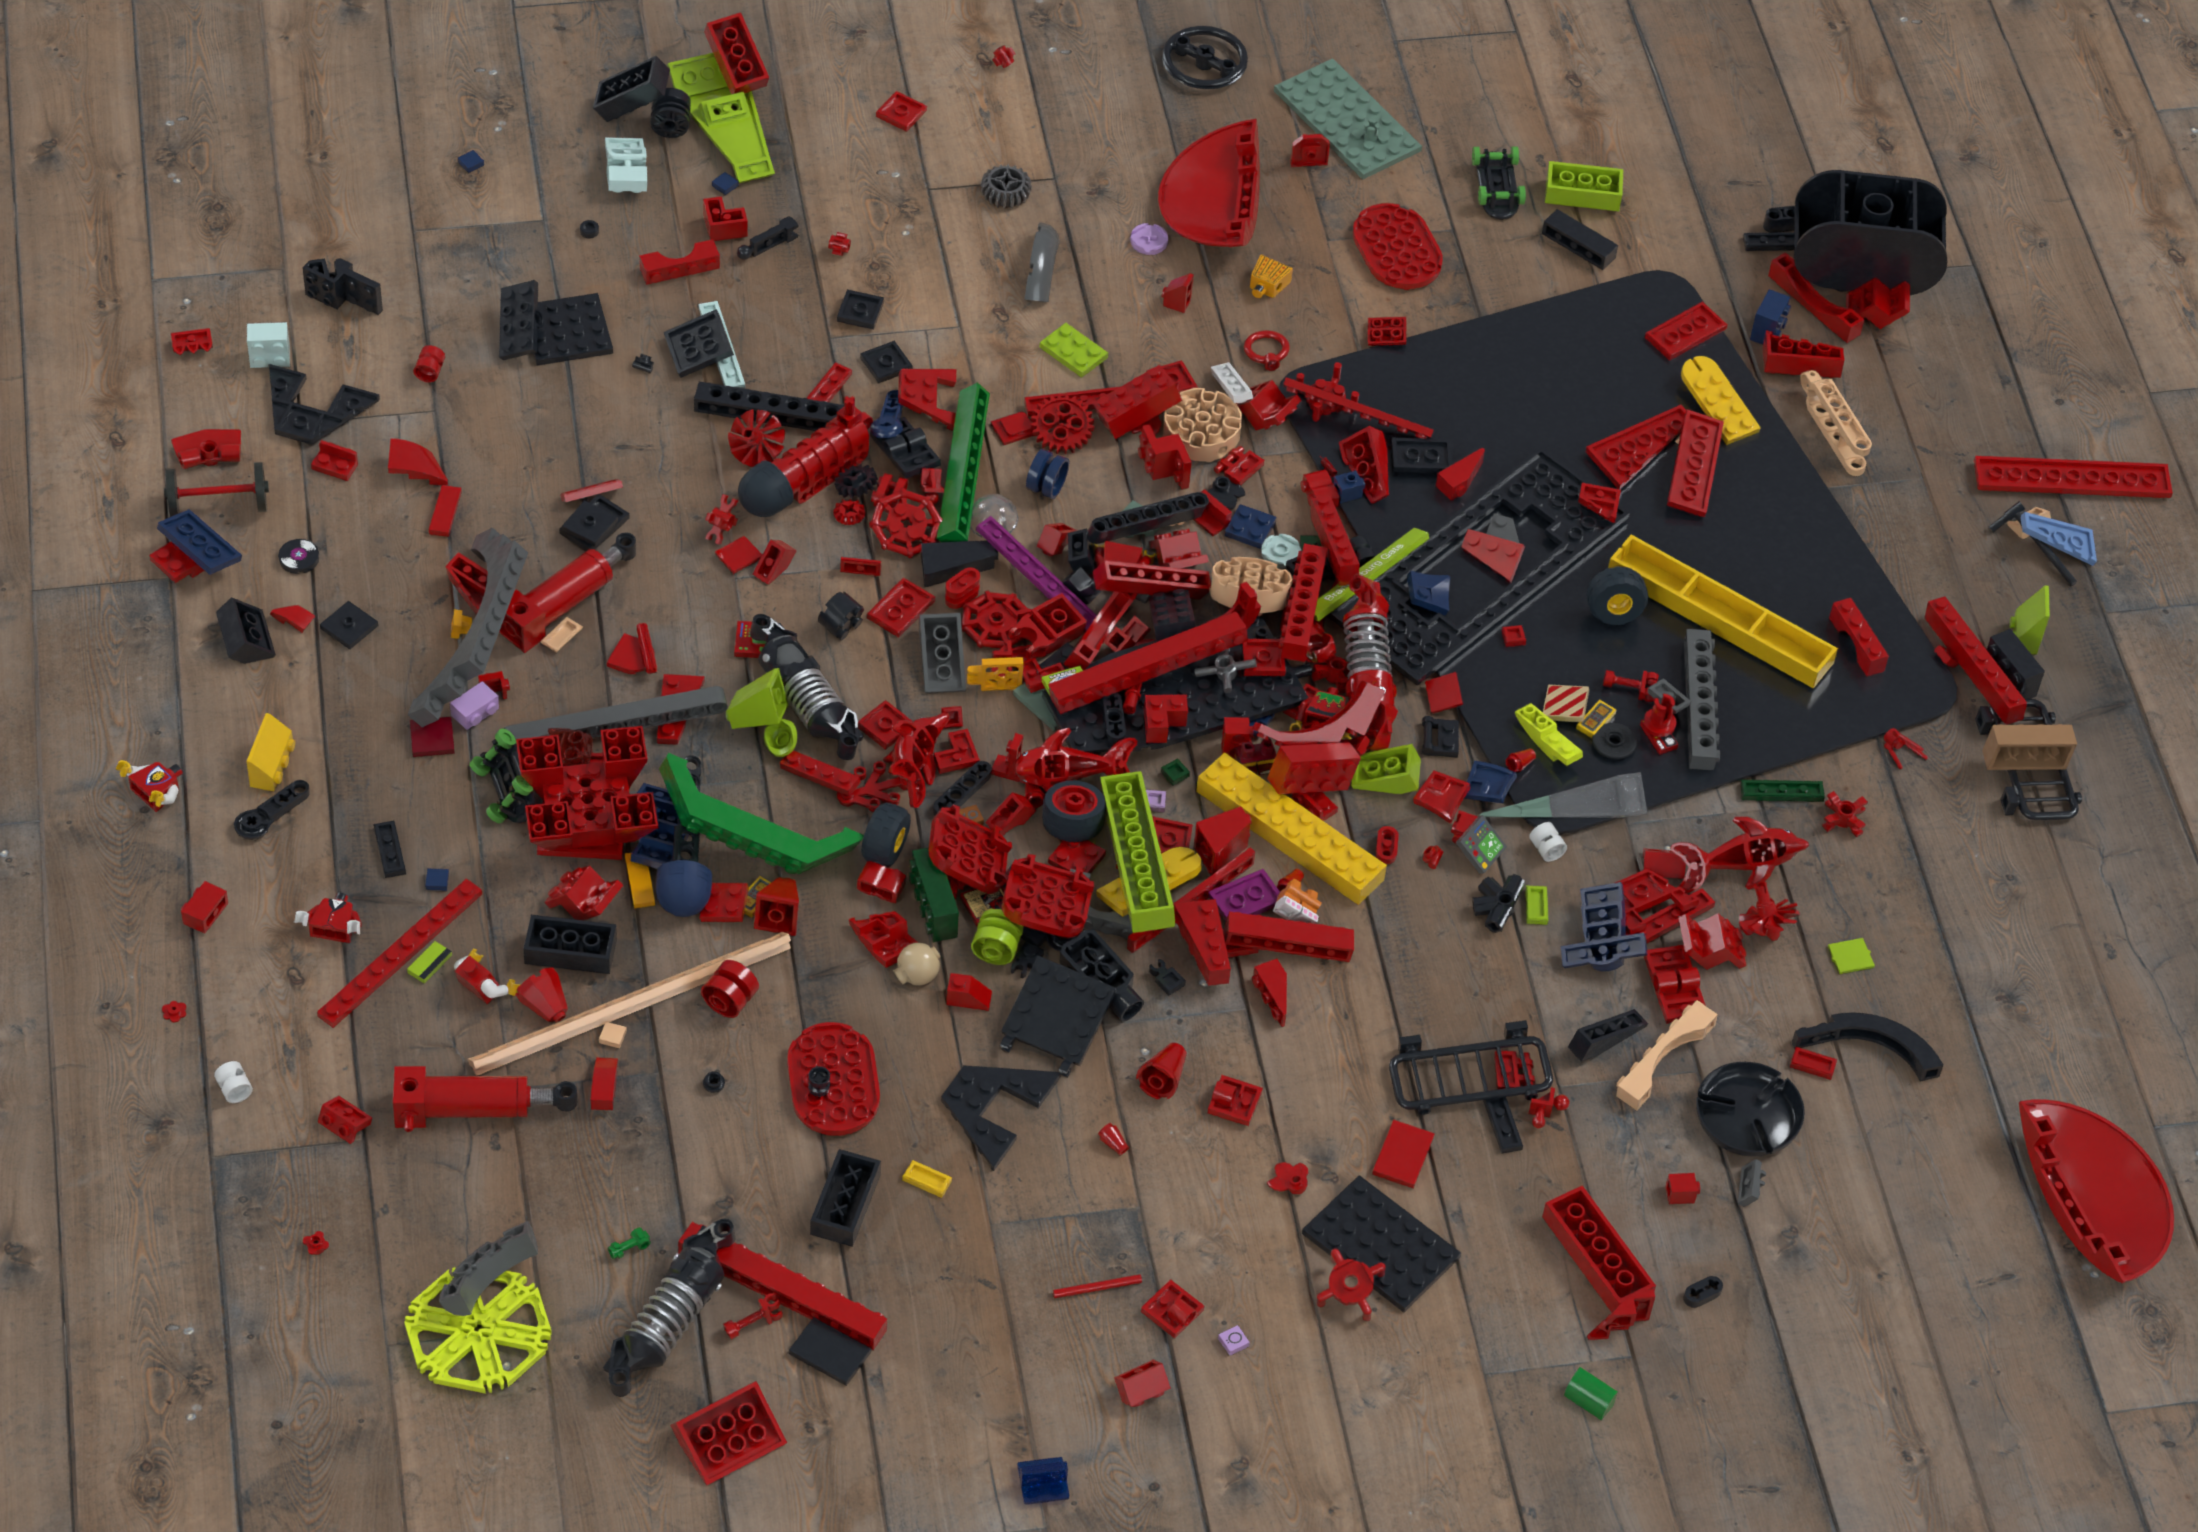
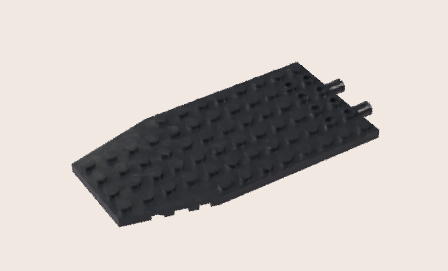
M1262 615L1257 616L1253 624L1247 629L1248 639L1281 638L1273 636ZM1156 640L1108 654L1090 664L1086 669L1156 643ZM1242 644L1228 649L1229 655L1232 656L1235 662L1243 661ZM1220 652L1144 681L1140 690L1141 698L1137 702L1135 713L1126 714L1123 712L1126 728L1125 738H1135L1138 741L1132 752L1150 747L1151 750L1161 749L1223 730L1224 717L1249 718V721L1298 707L1301 702L1309 698L1298 679L1311 676L1312 668L1309 666V663L1292 668L1287 659H1285V676H1244V669L1236 670L1237 675L1231 680L1232 692L1225 693L1223 681L1219 679L1217 674L1199 677L1195 675V669L1215 666V660L1220 656ZM1047 690L1042 691V698L1059 730L1070 728L1071 733L1065 740L1069 748L1101 755V752H1107L1114 745L1108 742L1102 706L1103 698L1060 714ZM1125 690L1117 692L1121 696L1122 707L1126 698L1124 695ZM1145 695H1187L1186 726H1168L1167 743H1146L1144 720ZM1110 700L1111 708H1114V702ZM1111 715L1109 717V719L1112 721H1117L1120 719L1116 715ZM1114 728L1115 736H1119L1117 728Z

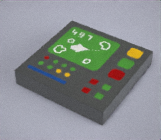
M1483 815L1478 816L1456 842L1479 874L1485 873L1507 848Z

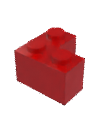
M722 196L703 199V216L710 240L720 241L748 237V220L744 207L725 210Z
M1145 695L1144 720L1146 743H1167L1168 726H1186L1188 715L1187 695Z

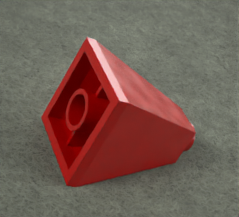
M778 877L757 893L754 929L775 933L784 932L791 936H796L799 908L796 880L788 877Z

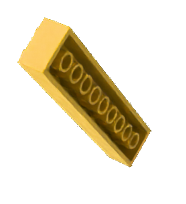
M1225 752L1198 776L1197 793L1225 812L1242 806L1245 813H1248L1251 817L1252 824L1250 825V830L1357 905L1384 881L1386 864L1287 795L1278 794L1271 784Z

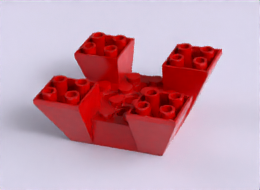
M643 726L600 730L603 762L563 766L558 735L516 739L521 776L544 801V804L525 806L531 843L550 851L635 842L658 828L653 792L630 794L629 792L630 787L648 761Z

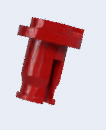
M1663 694L1661 704L1659 699L1655 698L1653 708L1647 711L1644 717L1643 726L1648 733L1657 737H1665L1674 732L1676 718L1672 714L1675 700L1672 696Z

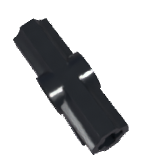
M1516 874L1508 875L1502 887L1493 877H1487L1478 886V890L1484 896L1472 897L1473 912L1475 916L1488 915L1485 927L1491 932H1502L1509 916L1514 913V907L1525 886V880Z

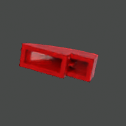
M596 1057L590 1099L591 1110H613L618 1058Z

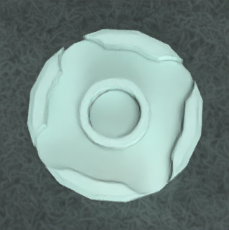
M1271 535L1262 544V557L1264 560L1277 564V568H1286V561L1297 557L1298 551H1301L1298 540L1290 535Z

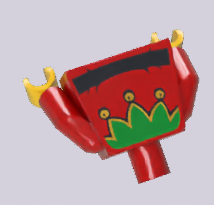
M1329 687L1327 692L1316 691L1314 696H1310L1301 702L1295 717L1296 723L1291 724L1290 731H1293L1296 727L1301 728L1302 722L1303 724L1316 720L1319 723L1325 722L1346 705L1345 697L1338 695L1339 691L1334 687ZM1344 732L1342 739H1351L1350 734Z

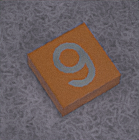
M977 805L960 809L959 814L980 825H984V819Z

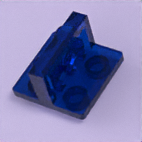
M1062 1457L1017 1463L1025 1505L1068 1500L1070 1498L1067 1483L1068 1466L1067 1461L1063 1462Z

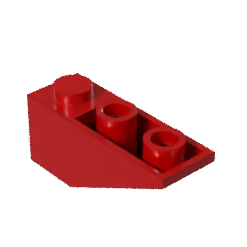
M1276 958L1254 966L1252 982L1254 987L1260 990L1264 1003L1268 1004L1271 1008L1274 1020H1278L1281 1027H1284L1287 1014V973Z

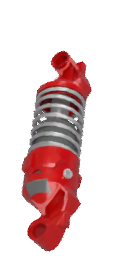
M1355 574L1349 581V588L1359 597V600L1352 610L1343 617L1344 633L1347 635L1344 640L1348 644L1345 649L1349 653L1346 656L1347 661H1349L1347 668L1350 670L1347 675L1348 682L1345 692L1350 700L1361 680L1385 690L1369 725V730L1365 734L1370 740L1366 749L1378 751L1388 749L1392 733V723L1398 713L1394 700L1397 694V687L1393 684L1390 672L1392 668L1391 664H1389L1391 658L1388 646L1389 638L1387 637L1389 632L1386 628L1388 625L1387 613L1389 604L1380 592L1379 582ZM1375 635L1382 636V638L1375 640ZM1349 638H1359V640L1350 642Z

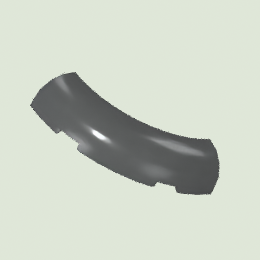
M1039 222L1038 232H1036L1030 259V268L1033 271L1029 272L1027 278L1025 299L1049 302L1053 269L1060 240L1057 231L1051 225Z
M529 1221L504 1231L503 1237L493 1243L487 1241L452 1273L454 1278L449 1284L444 1285L439 1298L440 1304L446 1311L459 1316L471 1315L477 1299L489 1284L514 1265L538 1254L537 1241Z

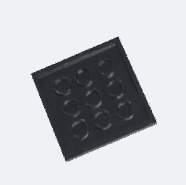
M598 293L538 302V309L542 313L544 324L542 328L537 329V352L533 353L537 366L613 354V345Z

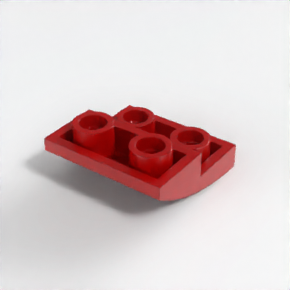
M1406 317L1368 318V346L1406 345Z

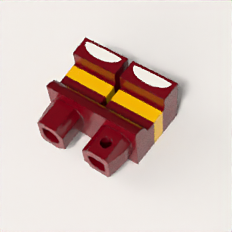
M1269 738L1268 741L1263 739L1259 744L1251 742L1242 743V746L1236 747L1234 759L1256 775L1257 772L1258 775L1269 774L1277 754L1273 742Z

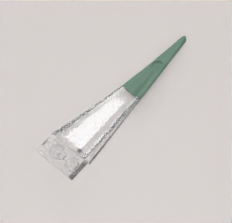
M1640 772L1618 775L1552 795L1484 812L1479 816L1625 818L1628 816L1647 814V807Z

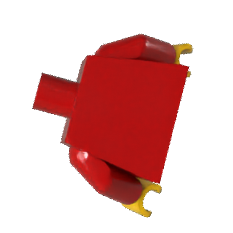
M1105 541L1102 546L1094 544V558L1097 566L1104 561L1151 565L1154 563L1156 555L1155 553L1151 556L1147 555V550L1143 554V548L1110 541Z

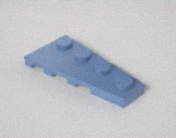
M2024 512L2021 515L2022 532L2092 566L2097 562L2092 529Z

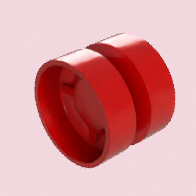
M724 960L716 969L714 975L701 988V995L707 1005L715 1012L724 1017L735 1018L759 990V982L755 975L743 964L734 960Z

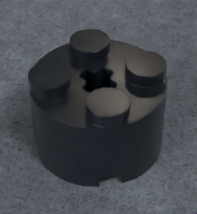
M840 591L829 599L825 604L828 608L825 612L821 611L818 616V622L835 637L843 640L847 637L852 627L857 628L862 623L861 615L864 608L846 592L843 591L842 593Z

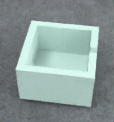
M287 322L247 324L250 368L268 367L269 364L279 367H290V343Z

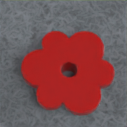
M171 1001L170 1004H165L162 1007L164 1019H170L173 1023L180 1021L181 1018L186 1016L185 1003Z

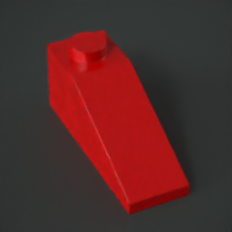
M1482 447L1439 472L1436 487L1450 500L1463 496L1483 463L1485 449Z

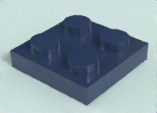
M1240 504L1225 530V536L1262 549V544L1268 538L1277 517Z

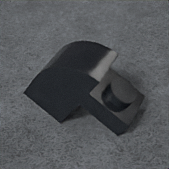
M1081 567L1071 572L1062 581L1084 604H1090L1102 592L1101 590H1096L1094 578L1091 579Z

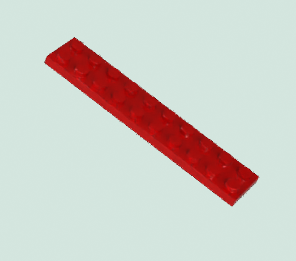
M1975 456L1974 458L1978 490L2171 498L2173 494L2168 464Z

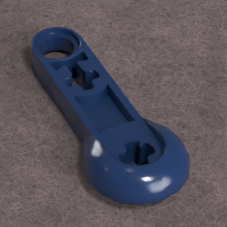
M892 390L887 393L880 417L870 425V433L873 436L887 439L895 437L902 432L903 426L899 420L904 406L898 403V390Z

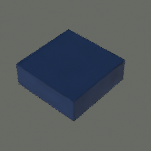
M474 150L458 157V163L468 173L484 166V160Z
M724 172L712 181V186L724 195H727L739 186V181Z
M427 868L426 890L447 891L449 869Z

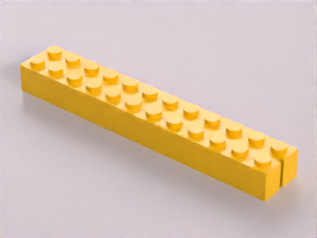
M1632 534L1610 558L1608 568L1620 566L1637 571L1643 578L1647 587L1648 597L1705 629L1711 630L1714 634L1812 688L1818 684L1834 664L1838 650L1835 646Z

